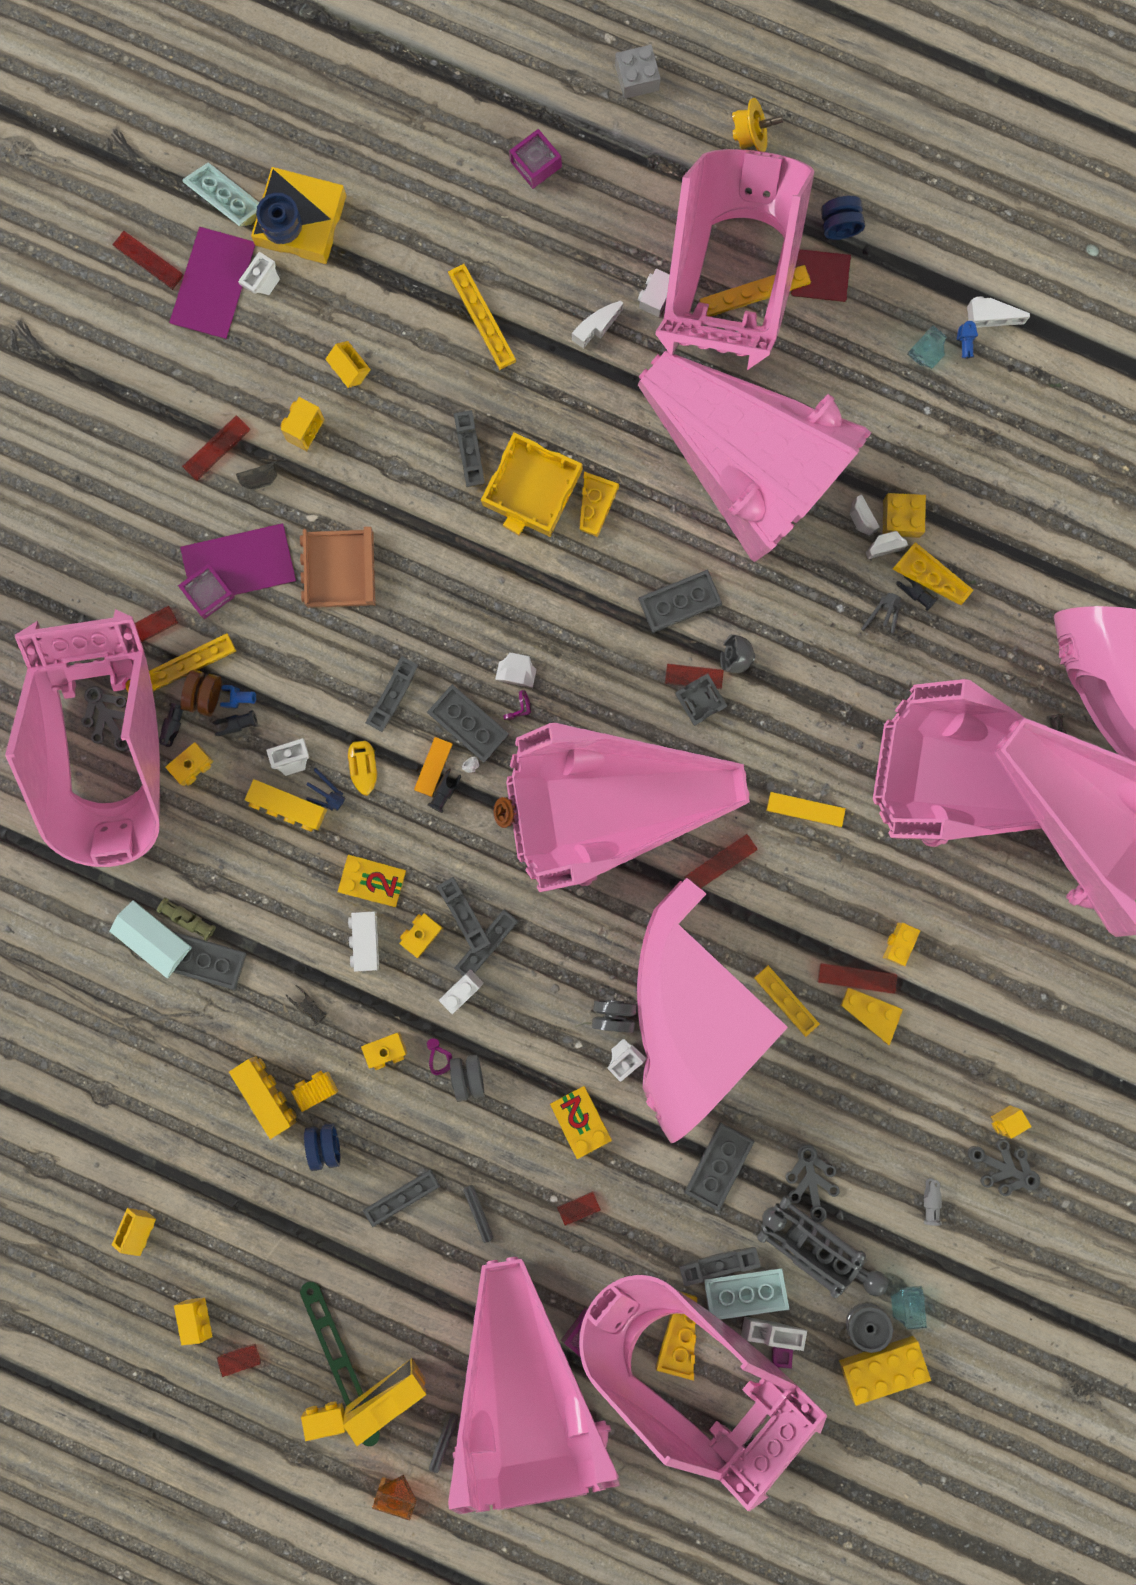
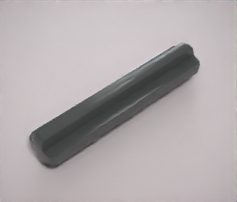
M469 1185L464 1188L465 1196L483 1242H490L493 1240L492 1232L473 1185Z
M452 1412L448 1413L429 1466V1470L434 1473H438L458 1420V1415Z

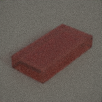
M593 1191L557 1206L565 1226L601 1211Z
M256 1343L217 1357L222 1377L261 1364Z

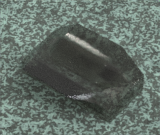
M273 463L236 474L241 486L250 490L270 486L278 476Z

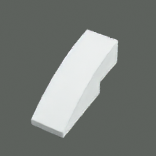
M618 301L609 304L586 318L572 332V341L584 349L594 335L601 339L623 311V302Z
M744 1317L741 1336L750 1342L804 1351L807 1330L768 1320Z

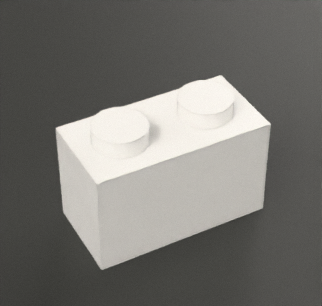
M655 269L653 274H649L646 281L647 287L640 292L638 301H640L639 309L660 317L666 305L669 274L659 269Z
M470 969L439 1001L453 1014L483 985V982Z

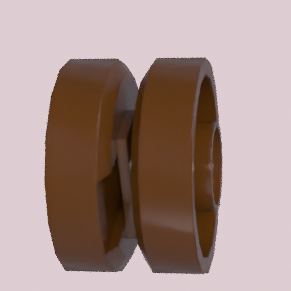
M191 670L182 690V710L192 713L198 710L200 715L212 716L220 697L221 677L213 674H208L205 677L203 672Z

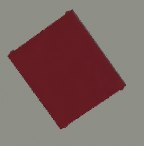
M799 249L795 268L805 265L811 283L793 289L791 296L846 302L851 255Z

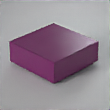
M772 1347V1363L778 1368L792 1369L793 1349Z

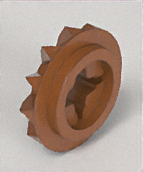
M508 797L499 798L494 805V818L501 828L511 827L512 823L515 822L514 815L516 813L514 809L516 806L512 805L513 801L508 799Z

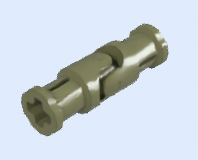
M167 897L161 901L156 911L171 918V921L179 924L191 933L195 932L204 937L205 941L210 939L216 929L214 925H208L202 921V918L186 910L184 907L171 903Z

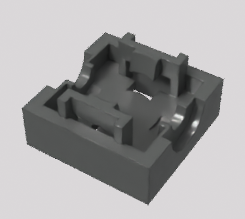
M708 673L674 692L694 726L727 707ZM685 701L687 702L688 706L690 707L692 713H691L690 710L688 709V707H687Z

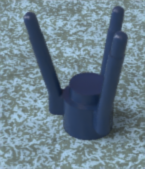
M314 768L315 773L335 793L330 792V794H327L308 782L306 785L326 797L325 801L327 803L307 797L306 800L326 807L331 811L333 809L338 811L346 799L342 796L344 793L339 791L317 768Z

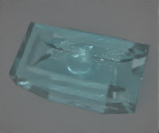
M932 325L907 355L919 365H925L933 369L945 355L944 343L947 337Z
M922 1286L901 1288L900 1292L891 1296L893 1318L902 1322L907 1330L927 1328Z

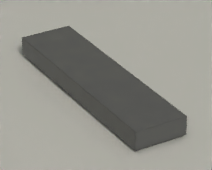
M504 909L485 931L491 944L476 953H473L470 949L454 969L462 976L470 969L476 973L519 921Z
M432 1169L366 1207L363 1209V1212L373 1228L436 1190L441 1185Z

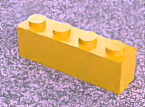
M253 779L245 797V801L250 802L249 807L257 810L260 807L267 809L266 814L276 818L278 814L284 816L283 821L293 825L295 822L303 824L301 828L310 832L313 829L319 830L327 812V809L255 779Z

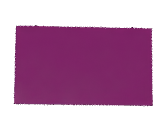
M199 227L169 323L227 339L243 287L238 281L250 265L255 244L251 240Z
M283 523L180 547L187 578L209 563L233 595L296 581Z

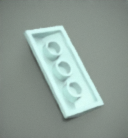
M206 163L183 179L187 186L238 226L251 225L256 220L259 202L210 163Z
M132 901L117 915L110 929L114 936L166 978L170 977L192 948L135 901Z
M782 1268L704 1280L709 1312L720 1320L789 1310Z

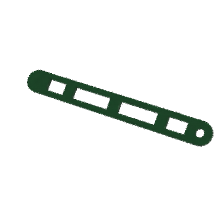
M309 1281L301 1287L300 1295L347 1406L351 1402L338 1373L339 1369L346 1366L358 1396L360 1397L364 1393L320 1287L317 1283ZM309 1288L314 1291L312 1295L307 1294ZM319 1301L325 1316L316 1320L310 1304ZM328 1325L332 1330L342 1357L333 1360L321 1332V1328ZM379 1430L362 1442V1444L374 1446L380 1438Z

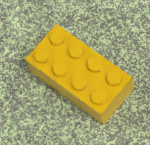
M255 1056L230 1070L229 1074L271 1140L297 1122L295 1119L297 1116L294 1110L286 1105L285 1102L287 1100L284 1094L276 1089V1081L271 1074L268 1075L265 1071L266 1065L263 1060Z
M914 1336L889 1343L887 1347L878 1352L870 1353L865 1351L839 1360L850 1397L855 1406L931 1381L919 1342Z

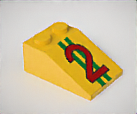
M348 855L338 892L396 907L406 870Z
M585 1086L550 1103L577 1159L612 1141Z

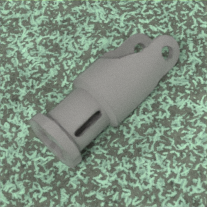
M928 1178L924 1192V1207L926 1208L924 1224L939 1226L942 1225V1221H940V1208H942L940 1183L937 1180Z

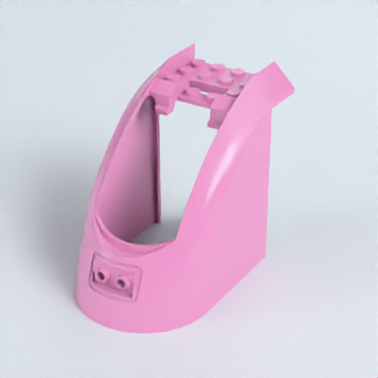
M724 149L702 154L683 176L665 315L656 330V336L671 356L679 344L682 346L696 345L700 349L712 348L720 353L734 352L738 356L749 355L748 370L770 355L779 333L794 275L814 177L812 167L799 160L778 154L754 150ZM746 188H751L752 193H747ZM764 191H769L770 196H765ZM733 218L755 219L771 225L784 237L777 272L762 326H757L756 312L745 311L742 323L708 317L709 304L699 302L693 314L690 313L712 225Z
M1090 606L1070 608L1057 612L1054 615V622L1060 649V664L1065 666L1072 685L1079 693L1091 718L1118 755L1136 762V609Z
M115 609L113 618L42 629L38 621L15 634V639L27 666V672L5 756L40 836L53 851L70 861L94 867H112L132 862L151 849L158 837L160 826V757L156 710L148 665L133 617ZM104 657L103 661L96 659L89 663L76 662L74 665H69V662ZM110 675L111 686L114 692L124 690L126 688L125 683L128 679H131L121 739L122 741H127L142 786L128 798L113 803H96L85 800L72 792L67 735L59 690H62L65 699L74 698L76 696L75 680Z
M688 878L683 882L680 881L654 909L642 944L637 979L639 1025L647 1058L644 1068L643 1090L648 1099L646 1101L647 1105L656 1112L655 1117L670 1143L681 1139L702 1121L788 1028L679 925L685 916L706 895L702 889Z
M633 1275L611 1283L595 1297L584 1316L579 1340L580 1356L586 1375L594 1387L664 1465L720 1480L747 1511H751L769 1498L766 1492L813 1434L815 1432L821 1434L827 1414L786 1374L723 1321L658 1278L646 1275ZM669 1314H685L730 1350L743 1363L740 1366L742 1370L761 1378L759 1383L749 1381L742 1389L756 1403L732 1432L716 1421L710 1428V1432L714 1436L711 1440L672 1405L632 1375L631 1358L634 1346L642 1332L661 1317ZM769 1415L771 1417L746 1448L744 1446L746 1441L751 1439L754 1431L759 1425L764 1423L765 1418Z

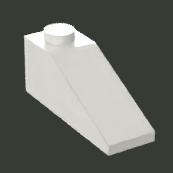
M981 296L973 298L967 306L968 321H973L976 324V328L1025 324L1030 317L1028 312L995 299Z

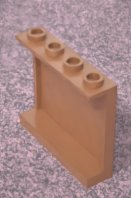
M364 527V530L307 532L306 529H303V535H300V545L303 547V554H300L301 565H304V572H301V583L304 584V591H301V600L307 608L375 605L374 534L372 527Z

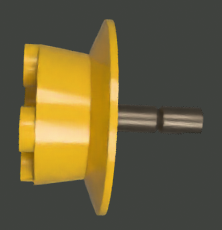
M751 98L748 109L737 110L732 113L733 122L735 123L733 138L739 142L742 150L755 145L757 151L765 152L767 148V127L783 123V115L765 120L760 103L756 98Z

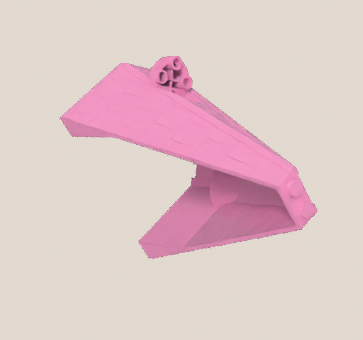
M665 351L661 356L658 354L651 362L653 366L649 370L645 369L639 376L641 380L638 386L738 538L749 558L754 562L770 552L793 529L795 525L792 521L797 523L809 512L858 454L859 448L864 445L866 438L871 434L866 427L842 419L839 408L834 402L835 398L832 395L827 394L813 409L794 399L676 354L671 356L668 351Z
M961 679L913 685L910 689L912 693L907 700L901 701L895 709L897 713L892 720L888 719L884 724L873 801L876 805H879L881 809L879 814L884 824H888L890 828L888 832L890 837L895 839H921L925 845L937 847L941 844H946L948 840L1041 829L1042 827L994 754L999 748L996 745L1003 736L1007 737L1011 732L1008 729L1012 723L1024 717L971 680Z
M1026 718L1019 721L1015 720L1008 729L1011 731L1008 736H1003L996 746L999 748L994 754L1066 867L1077 880V883H1079L1076 889H1072L1067 894L1066 898L1073 906L1078 905L1094 909L1108 932L1115 937L1136 935V762Z
M549 723L516 738L515 745L518 746L517 754L512 755L510 767L514 769L512 776H508L506 781L508 797L513 801L512 805L516 806L514 809L516 813L514 815L515 822L512 824L517 857L520 862L527 864L526 872L531 880L536 879L539 883L537 885L539 892L578 884L588 886L597 879V875L750 802L744 764L559 723Z
M518 1257L507 1258L505 1262H498V1260L488 1261L487 1265H482L457 1446L455 1447V1452L452 1453L454 1465L448 1500L449 1510L458 1514L475 1511L476 1513L490 1511L491 1505H493V1510H504L587 1495L589 1493L588 1488H592L593 1492L606 1490V1488L620 1486L618 1474L606 1449L608 1432L611 1431L610 1425H606L605 1421L594 1422L524 1261L518 1259Z

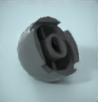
M731 634L727 637L723 646H726L725 653L721 651L720 655L721 668L726 670L725 672L730 673L744 672L755 660L753 646L749 640L742 636Z

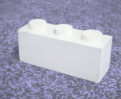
M377 912L351 913V917L348 918L349 929H352V936L349 937V946L353 948V956H350L351 968H354V971L380 970Z

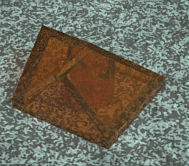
M404 1475L394 1480L381 1478L372 1509L410 1521L417 1499Z

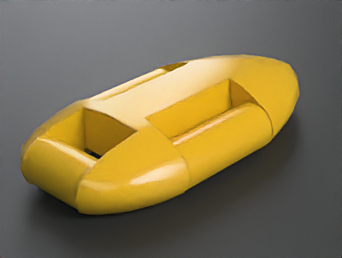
M367 741L353 742L348 749L350 777L356 789L361 794L367 796L373 790L377 779L374 750ZM357 749H366V752L355 753Z

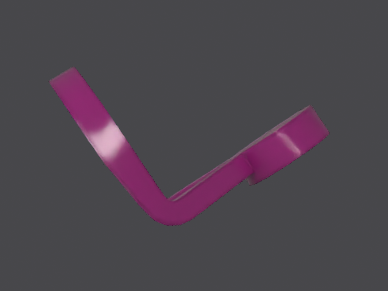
M525 690L519 692L521 710L503 715L504 720H512L517 716H526L531 713L530 700ZM523 697L526 703V712H524Z
M432 1038L427 1041V1048L431 1050L429 1068L432 1074L442 1075L450 1070L452 1054L440 1048L439 1041ZM435 1051L446 1055L448 1061L447 1065L440 1070H435L433 1067Z

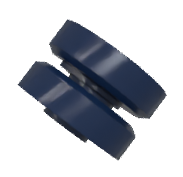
M284 193L268 194L261 199L257 206L256 216L266 238L276 244H286L296 239L302 229V220L293 199Z
M841 196L831 199L822 205L821 216L824 221L823 230L826 238L834 240L846 239L864 230L863 206L859 197Z
M334 1123L323 1125L321 1132L316 1126L305 1128L304 1145L309 1169L311 1171L322 1170L324 1163L328 1168L339 1167L341 1163L340 1144Z

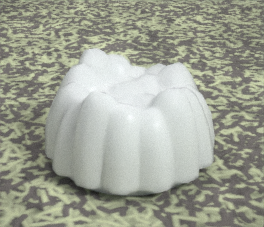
M477 757L467 759L462 765V770L467 773L475 772V769L480 766Z

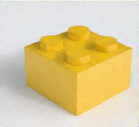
M298 397L297 401L292 403L290 413L287 418L283 419L280 427L287 442L307 452L325 419L318 406Z
M888 493L883 499L882 535L898 531L901 537L920 538L925 533L926 495Z

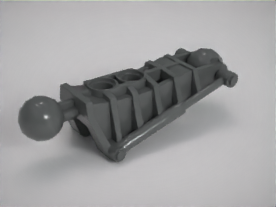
M784 1196L780 1204L776 1203L774 1207H769L764 1211L762 1216L763 1224L761 1225L762 1230L757 1235L758 1240L763 1243L769 1242L790 1258L796 1266L828 1289L833 1298H838L839 1295H842L855 1278L863 1282V1287L869 1295L875 1297L882 1296L887 1291L888 1280L882 1272L876 1270L868 1272L862 1268L867 1261L866 1254L863 1251H856L822 1224L816 1223L791 1204L793 1202L791 1197ZM787 1219L793 1222V1225L784 1234L781 1230L786 1226ZM771 1235V1236H773L774 1238L778 1239L779 1241L782 1242V1244L779 1245L777 1242H775V1241H774L773 1239H771L769 1236ZM805 1241L814 1246L811 1251L803 1247ZM826 1249L829 1253L823 1254L820 1251ZM841 1260L845 1264H838L837 1262Z

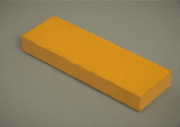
M434 737L414 791L430 797L433 796L451 751L452 743Z

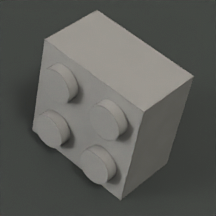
M652 45L616 53L615 68L624 99L659 91L660 75Z

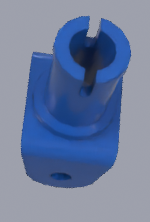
M967 321L958 328L957 340L962 342V358L974 357L973 340L978 337V332L973 321Z
M232 685L221 686V690L231 692L230 702H220V707L236 709L239 703L254 704L256 701L255 692H240L239 688Z

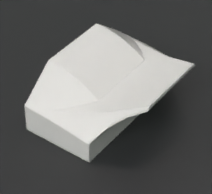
M258 252L239 279V284L254 294L263 293L270 295L280 280L275 269V261Z
M862 494L856 497L851 503L849 515L858 531L870 536L877 532L880 527Z
M898 531L879 535L866 551L867 558L872 559L904 550L908 546L907 540L902 538Z
M509 653L504 660L499 661L495 680L533 688L537 669L532 665L529 656Z
M303 738L266 750L271 767L278 769L285 776L305 770L309 754Z
M622 1039L611 1049L612 1060L607 1069L621 1082L644 1063L647 1058L633 1045Z

